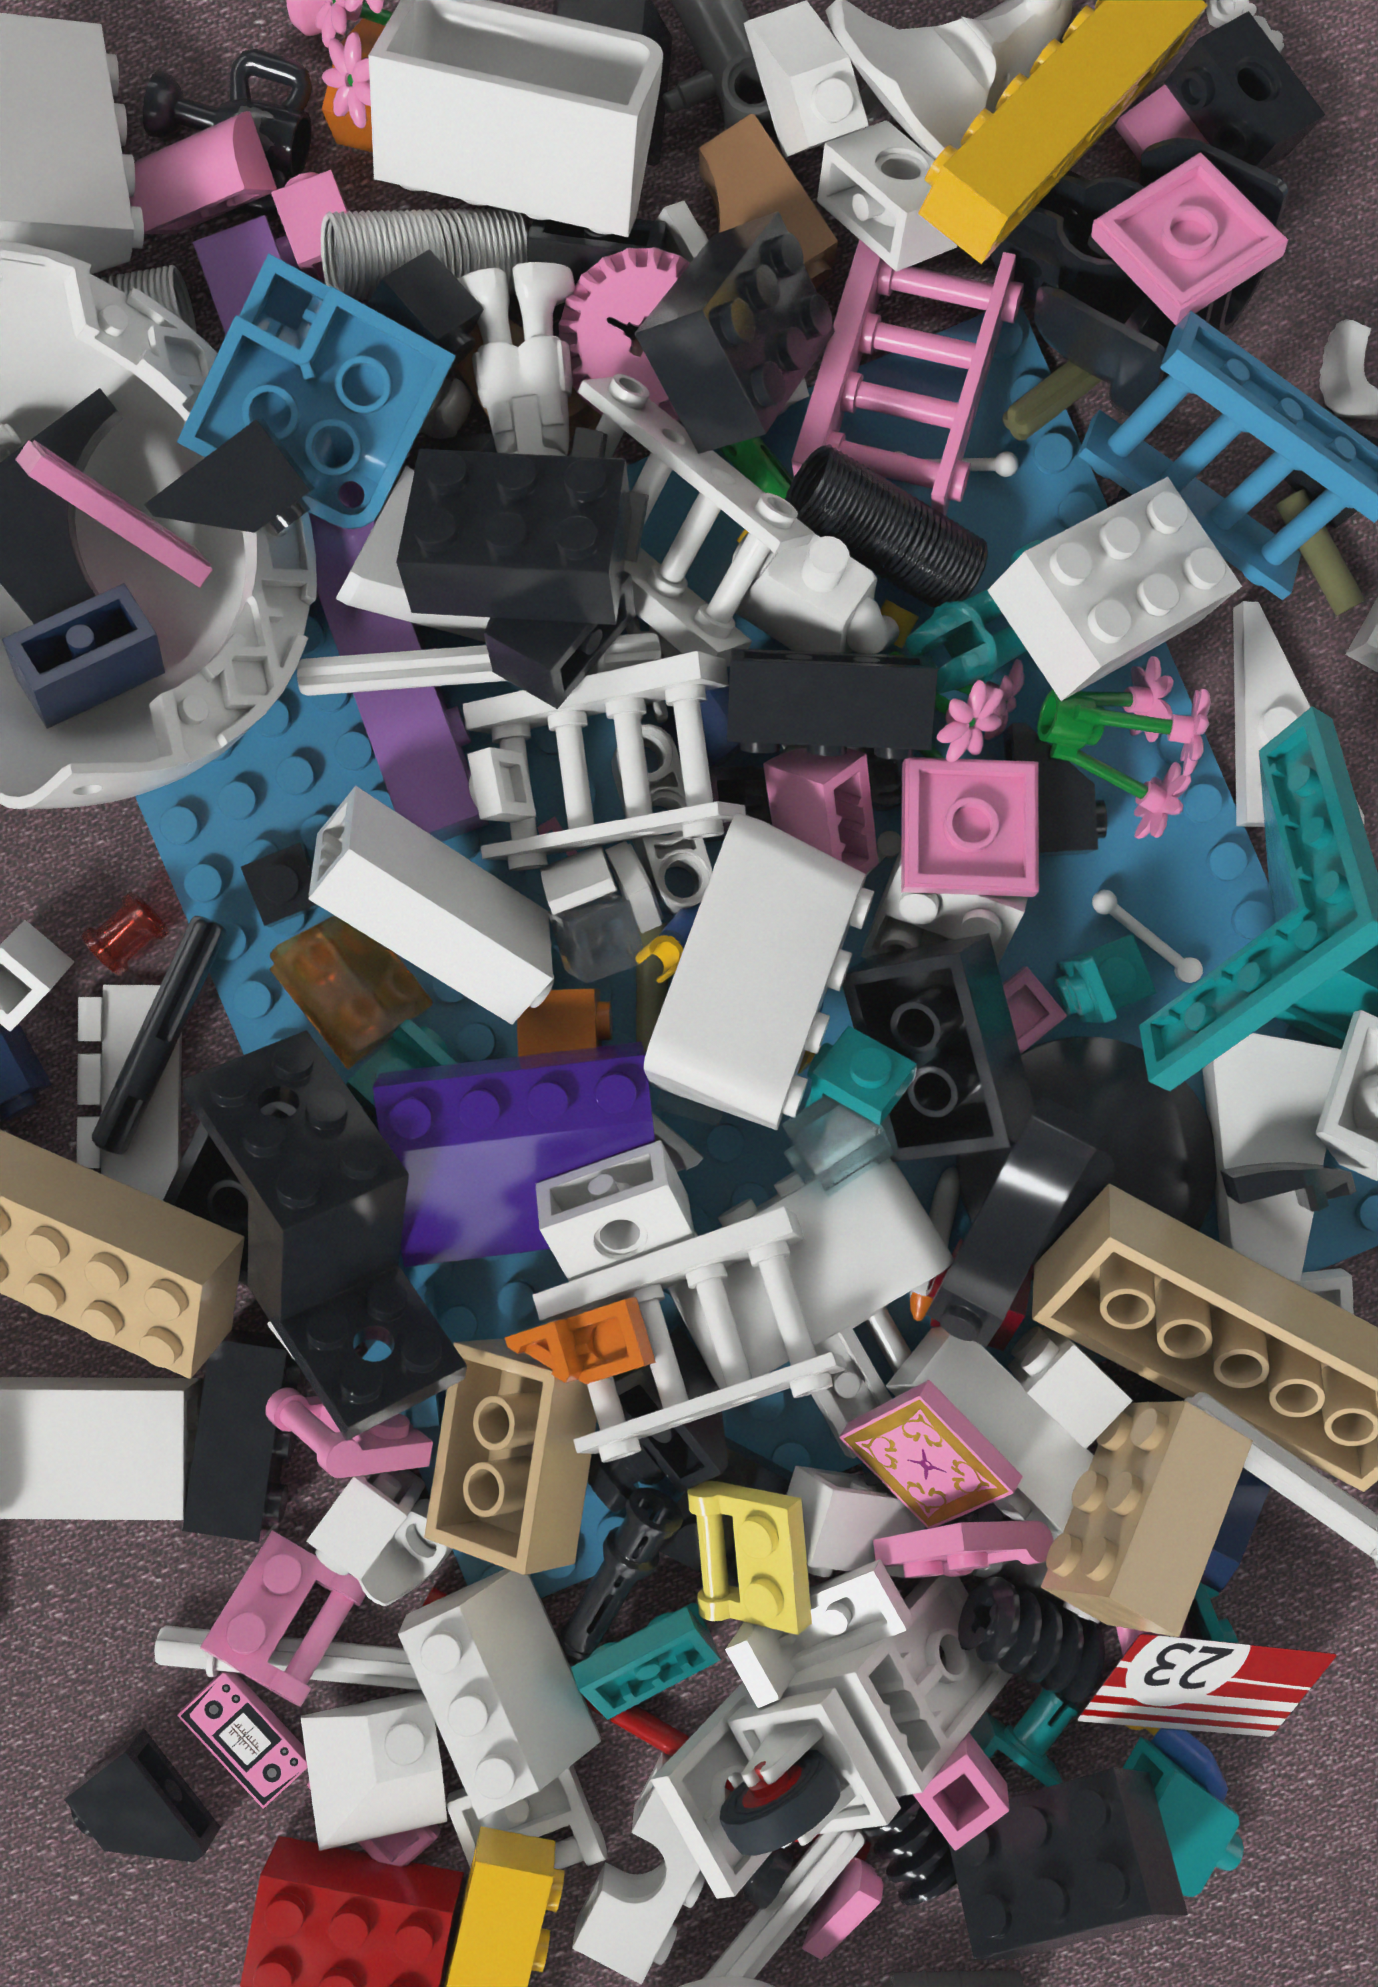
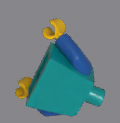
M1125 1725L1132 1730L1146 1729L1154 1736L1151 1742L1140 1736L1122 1769L1150 1773L1183 1896L1194 1897L1202 1892L1215 1867L1224 1871H1231L1240 1864L1243 1857V1841L1239 1834L1235 1833L1240 1825L1239 1815L1224 1801L1228 1791L1227 1783L1210 1749L1187 1730Z

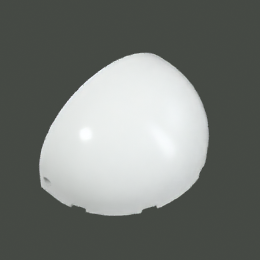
M0 240V424H8L14 429L22 441L19 447H22L28 440L34 438L100 388L121 414L123 420L112 428L98 444L83 473L194 546L211 563L210 567L213 569L199 588L76 507L75 525L77 541L90 579L99 594L125 583L157 633L165 674L46 729L18 683L2 641L3 638L33 625V623L0 584V804L13 809H53L114 802L173 783L211 762L239 740L267 713L281 696L297 668L307 643L308 637L304 636L309 607L316 600V552L311 521L307 512L277 534L270 524L252 533L152 516L144 504L205 458L177 443V440L218 353L182 319L143 292L133 287L129 294L89 274L91 264L59 251Z

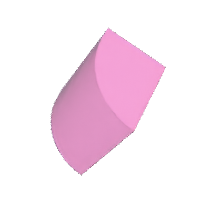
M250 111L242 112L137 160L134 163L135 193L133 197H130L131 206H138L142 209L144 234H177L277 190Z
M806 747L780 754L763 763L772 826L865 874L879 864L866 753L847 748V754L842 756H819L808 753Z

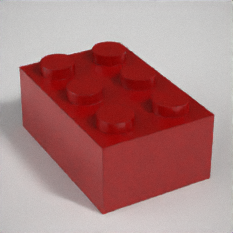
M278 1836L260 1874L240 1987H443L464 1872L414 1862L401 1867L377 1862L368 1853L338 1847L319 1851L318 1843Z

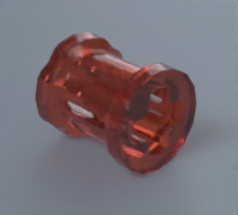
M130 891L122 897L123 906L97 929L88 927L81 935L84 943L104 966L119 976H122L129 970L128 961L154 938L163 940L169 934L168 927L158 914L142 898Z

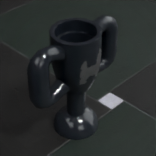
M259 49L242 51L234 60L230 72V102L222 103L217 108L184 98L183 90L173 76L164 71L157 70L152 74L144 95L143 125L145 132L150 137L164 138L174 133L179 125L203 131L242 112L250 111L278 190L285 187L289 177L293 178L302 173L308 158L312 125L309 113L304 112L308 105L312 92L309 71L297 60ZM251 76L290 86L292 90L281 105L265 100H252L249 78ZM272 194L236 208V210L257 216L278 214Z

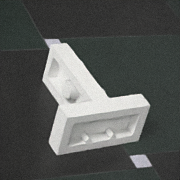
M881 1559L810 1587L812 1624L799 1635L747 1622L741 1625L725 1650L758 1708L780 1700L796 1672L907 1630L913 1616Z

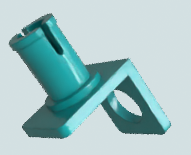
M1042 1687L1041 1693L1015 1727L1011 1725L1005 1726L988 1712H985L970 1734L989 1759L998 1749L1049 1787L1063 1783L1056 1765L1046 1756V1753L1072 1718L1076 1717L1080 1711L1073 1702L1067 1700L1061 1693L1058 1696L1057 1692L1051 1693Z

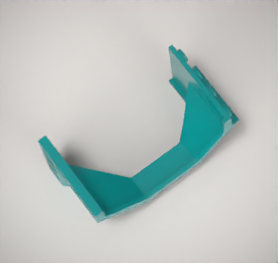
M1313 706L1259 750L1269 889L1277 922L1139 1025L1148 1081L1168 1091L1173 1090L1274 1017L1338 1049L1343 1048L1355 1011L1362 1010L1378 1017V872L1333 719Z

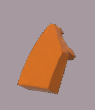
M636 1297L623 1299L569 1318L553 1321L505 1337L509 1349L517 1354L525 1352L551 1368L553 1370L551 1375L564 1383L579 1380L586 1385L656 1363Z

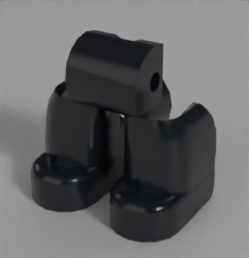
M1172 138L1147 147L1141 154L1138 183L1121 177H1097L1090 181L1069 170L991 254L992 261L997 270L1003 252L1016 255L1014 281L1024 283L1023 296L1036 302L1035 324L1045 342L1068 361L1089 374L1109 383V401L1112 407L1127 416H1130L1169 375L1160 367L1176 325L1091 237L1094 220L1200 152L1277 229H1279L1289 193L1287 184L1279 177L1196 139ZM1266 268L1195 314L1222 334L1226 333L1248 305Z

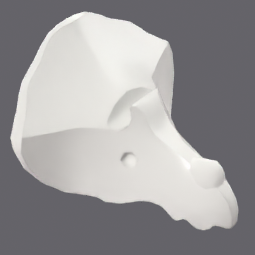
M835 0L825 11L832 32L867 83L860 92L868 125L887 109L915 142L930 157L936 160L949 144L957 150L962 146L960 143L965 132L984 108H987L992 113L996 111L995 107L1001 95L1019 73H1022L1027 78L1031 76L1029 74L1030 70L1047 44L1054 38L1060 42L1072 16L1073 0H1006L974 19L961 16L959 20L939 26L900 30L868 16L847 0Z

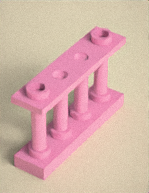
M859 239L834 320L833 328L835 332L827 343L791 460L794 477L811 453L821 446L831 444L833 448L836 447L838 451L847 454L849 458L852 457L854 461H858L881 477L933 489L931 493V508H935L937 512H941L944 516L947 514L950 500L962 501L971 469V463L962 461L1003 321L1015 323L1023 295L1024 283L1014 281L1015 254L1003 252L995 282L991 284L913 266L896 272ZM895 290L986 310L977 342H968L881 322V315L875 314L880 296H890L892 291ZM875 349L968 369L959 402L863 381V374L857 373L863 353L872 355ZM857 408L950 429L941 463L845 441V434L839 432L845 412L854 414Z

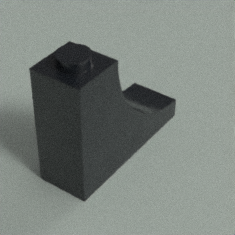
M99 388L30 441H37L84 472L98 444L112 428L123 420V417ZM24 444L0 462V584L32 623L35 624L99 595V592L90 579L80 554L75 525L76 506L27 475L16 461L17 456L25 446Z
M1044 1096L1041 1097L989 1189L953 1263L950 1265L926 1312L927 1316L940 1322V1325L946 1332L958 1339L975 1341L984 1347L988 1345L1004 1321L1038 1251L1077 1180L1096 1151L1106 1128Z

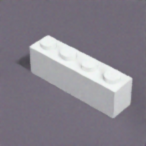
M942 1326L931 1328L886 1387L897 1397L930 1380L1023 1476L1013 1494L993 1503L1004 1514L1015 1521L1043 1522L1049 1528L1053 1540H1055L1063 1533L1073 1509V1489L1079 1478L1088 1471L1094 1455L1087 1448L1085 1449L1030 1397L1021 1384L981 1344L975 1341L958 1339L946 1332Z

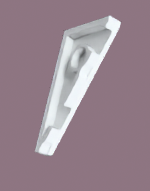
M1243 601L1233 608L1236 826L1265 827L1259 750L1307 711L1310 705L1259 602ZM1358 804L1359 811L1364 824V814Z

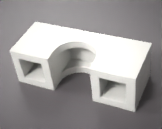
M664 1752L661 1753L634 1806L632 1833L656 1846L664 1859L658 1867L644 1874H629L605 1862L577 1917L572 1949L641 1985L652 1963L655 1962L661 1966L667 1959L677 1934V1927L672 1924L682 1905L688 1908L693 1907L705 1882L702 1871L650 1780L671 1758V1756ZM724 1789L725 1800L730 1795V1791Z

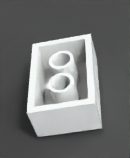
M1166 477L1024 551L987 591L1059 699L1063 701L1199 623L1239 590L1242 585L1169 477Z

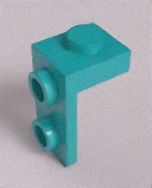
M848 1025L834 1045L825 1043L820 1047L818 1054H815L809 1065L807 1076L812 1079L811 1093L805 1107L806 1111L810 1112L809 1137L821 1143L847 1108L880 1126L915 1079L917 1063Z

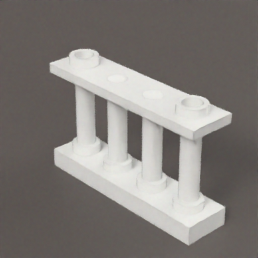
M616 374L613 377L583 380L578 393L603 412L596 430L608 435L604 458H612L624 431L651 452L632 489L633 492L649 495L644 524L672 470L699 491L662 564L658 563L641 547L637 562L625 561L624 571L632 576L635 613L683 654L700 651L725 659L726 667L730 666L731 648L748 649L752 643L751 639L735 627V621L732 617L769 551L777 553L808 545L815 533L796 518L798 513L788 501L777 495L762 491L713 450L698 454L685 428L649 399V390L639 381L623 374ZM720 510H722L749 533L708 604L687 587L688 582L685 579V575Z
M694 651L588 675L582 679L558 709L524 690L462 704L466 730L492 734V742L499 743L500 749L524 753L529 781L530 775L525 740L531 738L530 729L548 725L550 731H556L568 830L537 835L535 817L515 823L509 822L512 840L481 846L482 859L508 861L510 871H521L548 866L546 855L683 830L684 839H701L724 834L723 823L731 822L736 813L746 815L745 805L719 801L713 802L700 703L707 700L706 691L729 686L726 660L700 651ZM666 700L667 706L674 707L687 807L653 813L640 716L646 714L645 704ZM606 713L608 719H614L627 818L594 824L582 728L588 726V716Z
M783 1206L533 1294L539 1320L547 1323L569 1318L623 1299L636 1297L656 1363L650 1364L663 1407L662 1410L626 1421L613 1376L587 1384L600 1431L573 1439L577 1453H600L603 1463L617 1460L641 1451L638 1439L789 1388L792 1390L793 1397L799 1398L833 1386L830 1374L847 1369L842 1355L834 1352L817 1357L785 1260L791 1254L788 1246L804 1240L795 1213ZM750 1259L752 1267L760 1268L791 1365L756 1378H752L722 1282L727 1277L725 1267ZM687 1281L689 1289L696 1288L726 1384V1388L691 1400L688 1399L659 1303L665 1299L663 1289Z

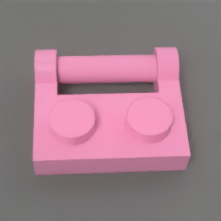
M286 1387L273 1393L267 1402L266 1416L280 1430L292 1431L316 1452L319 1465L334 1478L427 1467L430 1464L433 1441L417 1428H413L409 1418L402 1414H397L346 1441L318 1396L304 1397L295 1389Z
M1001 1521L961 1522L875 1539L873 1544L875 1561L881 1559L885 1567L903 1566L905 1578H922L939 1575L947 1577L964 1576L970 1574L974 1569L990 1567L989 1564L1019 1560L1022 1564L1027 1565L1042 1563L1046 1561L1048 1551L1054 1540L1051 1531L1043 1522Z
M272 1530L201 1644L200 1649L284 1699L301 1707L311 1691L307 1683L353 1604L360 1606L366 1594L363 1592L357 1578L350 1574L340 1575L331 1571L320 1562L317 1556ZM316 1582L331 1591L287 1668L285 1671H282L268 1663Z

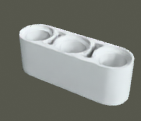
M652 724L641 725L644 746L655 752L659 762L658 770L648 773L652 807L661 806L668 810L687 807L681 762L671 736L661 727ZM616 748L611 761L612 773L625 818H627L618 748ZM682 830L676 831L672 835H655L632 840L636 855L652 884L661 911L676 914L680 909L693 907L702 901L712 874V867L703 838L684 839ZM680 867L691 874L695 886L691 897L680 898L668 891L664 879L666 869Z

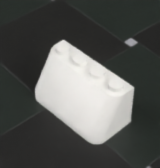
M400 0L368 55L374 179L397 184L410 191H428L462 199L472 205H489L524 213L528 217L537 220L550 219L585 227L598 234H615L629 237L637 217L659 95L663 62L661 47L654 40L641 34L490 0Z
M0 13V240L59 251L91 264L89 274L129 262L132 248L142 249L144 241L142 209L138 206H131L129 199L135 193L134 159L132 155L122 154L121 146L126 145L127 139L126 109L124 104L114 103L113 96L118 95L119 88L118 60L116 54L106 53L101 24Z
M736 813L725 836L648 1045L644 1061V1071L650 1085L778 1130L783 1114L795 1118L808 1079L798 1076L797 1073L805 1051L818 1054L830 1020V1015L819 1011L828 988L840 991L853 953L842 950L850 926L862 929L875 891L864 888L866 874L762 820Z
M860 1134L846 1141L830 1152L835 1161L814 1174L810 1172L808 1166L800 1168L774 1184L778 1195L757 1207L751 1198L747 1199L718 1217L722 1224L721 1228L783 1206L797 1215L804 1240L788 1246L791 1254L785 1260L813 1346L820 1344L934 1278L947 1269L954 1261L945 1242L898 1165L888 1157L886 1146L879 1136L868 1142L864 1134ZM750 1259L725 1267L727 1277L722 1282L752 1378L768 1374L787 1363L789 1358L760 1268L752 1267ZM687 1281L667 1288L719 1389L726 1388L696 1288L689 1289Z

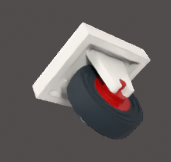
M836 1688L780 1698L778 1701L759 1708L755 1703L743 1705L727 1721L749 1763L741 1773L744 1781L725 1800L721 1806L719 1818L730 1842L742 1855L757 1856L789 1846L793 1841L799 1842L803 1846L808 1844L817 1834L885 1826L890 1823L901 1807Z

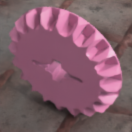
M655 247L627 248L616 254L602 257L592 268L581 274L575 285L574 293L566 297L564 310L559 322V338L567 342L570 347L572 386L577 393L583 380L613 377L616 374H623L642 383L649 390V399L676 421L680 419L644 351L641 357L630 353L633 348V342L629 337L625 336L626 333L623 330L611 325L610 321L615 320L628 327L630 324L640 327L689 266L690 262L680 255ZM579 394V396L584 400V402H586L592 409L597 411L599 414L603 415V412H601L592 403H590L581 394Z

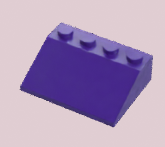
M642 1042L380 1073L373 1086L378 1131L409 1173L400 1247L404 1267L550 1249L539 1230L536 1184L655 1142L649 1081L644 1071L646 1055Z

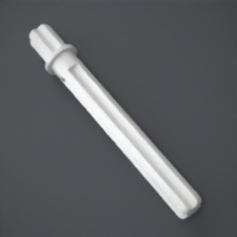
M654 633L619 635L586 676L661 659V646L658 635ZM486 645L301 659L297 665L299 690L307 696L507 681L492 672Z
M1199 1392L1194 1397L1188 1396L1184 1400L1253 1440L1243 1468L1372 1557L1378 1569V1515L1209 1394Z
M167 1625L160 1629L154 1649L155 1662L159 1665L205 1669L208 1677H216L219 1671L240 1673L200 1649L201 1644L210 1632L209 1629ZM282 1637L268 1663L285 1671L303 1639ZM332 1641L310 1680L422 1690L404 1648Z
M861 1829L820 1834L788 1873L781 1890L773 1902L766 1909H759L702 1979L729 1976L754 1979L865 1844L866 1836Z

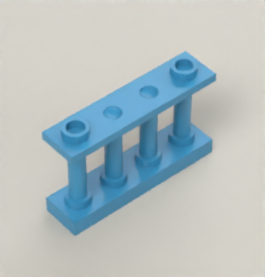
M1192 311L1179 322L1171 334L1160 367L1169 375L1122 425L1099 409L1090 421L1078 457L1090 464L1091 468L1098 475L1111 479L1132 495L1169 477L1223 559L1242 571L1250 582L1263 586L1281 600H1284L1292 593L1301 557V552L1298 549L1346 507L1354 508L1375 523L1378 520V447ZM1188 393L1197 394L1222 414L1173 462L1146 443L1144 439ZM1241 432H1249L1275 452L1224 498L1198 480L1196 476ZM1293 470L1305 472L1327 488L1277 534H1274L1247 514Z

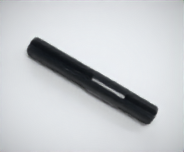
M194 916L190 920L92 1133V1141L104 1151L121 1155L127 1151L226 937V929L213 920L202 916Z

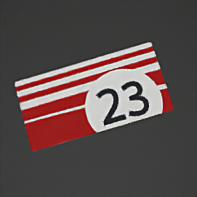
M1143 1633L1138 1635L1079 1715L1078 1721L1269 1737L1277 1731L1336 1658V1654Z

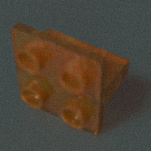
M335 915L278 944L270 952V958L275 963L270 968V971L348 1070L366 1059L407 1018L413 1020L433 1004L432 999L395 952Z

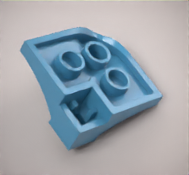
M268 253L240 315H235L177 443L203 457H207L255 419H264L315 487L314 490L302 498L310 508L308 512L342 528H362L372 523L380 515L456 355L334 287L323 284ZM348 481L357 482L364 490V500L356 508L345 506L339 497L341 486Z

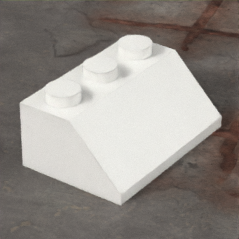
M504 1569L406 1614L398 1636L478 1820L539 1792L601 1742V1736L583 1695L578 1691L571 1667L530 1574L522 1575L509 1569Z

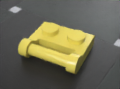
M705 1481L688 1489L689 1511L696 1515L703 1581V1588L698 1592L697 1596L699 1615L709 1621H723L731 1618L799 1635L812 1624L802 1499L718 1481ZM722 1514L730 1515L733 1518L739 1588L730 1586L728 1581Z

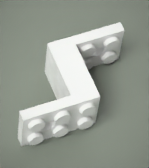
M945 1575L923 1577L904 1599L906 1606L913 1616L906 1631L796 1672L781 1697L836 1688L895 1797L922 1793L1013 1675L1004 1672L998 1666V1662L996 1664L982 1662L977 1657L976 1648L970 1651L961 1649L958 1640V1623L962 1608L969 1594L959 1577H947ZM940 1645L945 1653L942 1658V1662L939 1654ZM744 1682L734 1690L650 1779L716 1898L736 1896L772 1853L768 1852L757 1856L742 1855L730 1842L719 1818L721 1806L725 1802L724 1789L727 1779L732 1783L734 1789L737 1788L744 1781L741 1773L749 1763L727 1723L729 1718L741 1706L755 1703Z

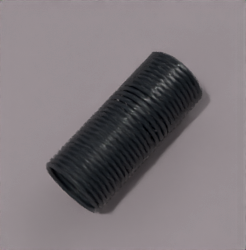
M831 444L821 446L810 454L798 470L787 491L785 500L796 509L798 513L796 518L819 537L830 536L841 540L846 545L851 558L873 571L875 575H880L882 579L886 578L894 586H897L899 589L902 588L904 592L913 595L914 598H918L919 601H923L924 604H928L929 607L934 609L945 602L951 603L967 599L979 583L988 559V545L983 538L965 529L962 525L944 516L941 512H937L935 508H931L922 500L919 501L916 497L887 481L868 467L866 468L858 461H854L852 457L849 458L847 454L838 451L836 447L833 448Z

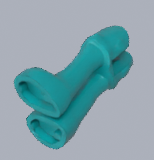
M1037 539L1020 547L1012 555L1008 568L1024 551L1044 541ZM989 588L963 601L945 602L941 606L936 607L932 617L921 624L905 641L907 650L912 656H921L941 645H944L952 660L938 669L937 693L949 692L970 684L974 685L977 680H982L986 683L993 678V674L997 669L1028 652L1011 625L992 635L985 629V624L1003 615L987 591Z

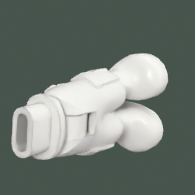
M545 262L521 263L513 268L514 286L520 305L525 340L519 347L512 345L508 319L510 296L505 272L498 268H487L458 278L457 280L484 309L477 322L484 345L480 346L478 352L473 354L472 364L478 389L477 394L482 406L487 408L497 453L567 456L569 450L568 397L571 396L573 384L569 344L562 341L559 337L553 336V312L555 306L564 303L566 297L574 293L575 283L571 269L561 264Z

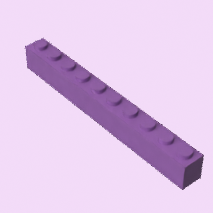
M265 215L193 242L225 335L235 315H240L268 253L300 270L287 235L277 238ZM348 481L340 488V500L345 506L356 508L364 500V490L357 482ZM308 512L316 552L317 593L339 655L428 650L419 629L423 625L348 606L336 599L378 517L372 523L362 528L346 529L331 524ZM434 646V647L429 648V649H438V648H437V646ZM440 686L353 692L395 812L441 842L489 825L488 820L480 819L478 808L474 804L469 791L471 771L462 746L472 743L469 731L465 728V720L459 707L456 706L448 709Z

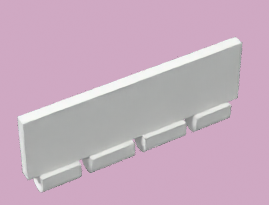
M103 985V997H78V1041H102V1053L78 1054L77 1104L102 1105L103 1111L161 985ZM182 1032L125 1153L120 1155L104 1151L92 1141V1133L100 1116L77 1117V1164L87 1168H101V1174L162 1201L177 1172L181 1159Z

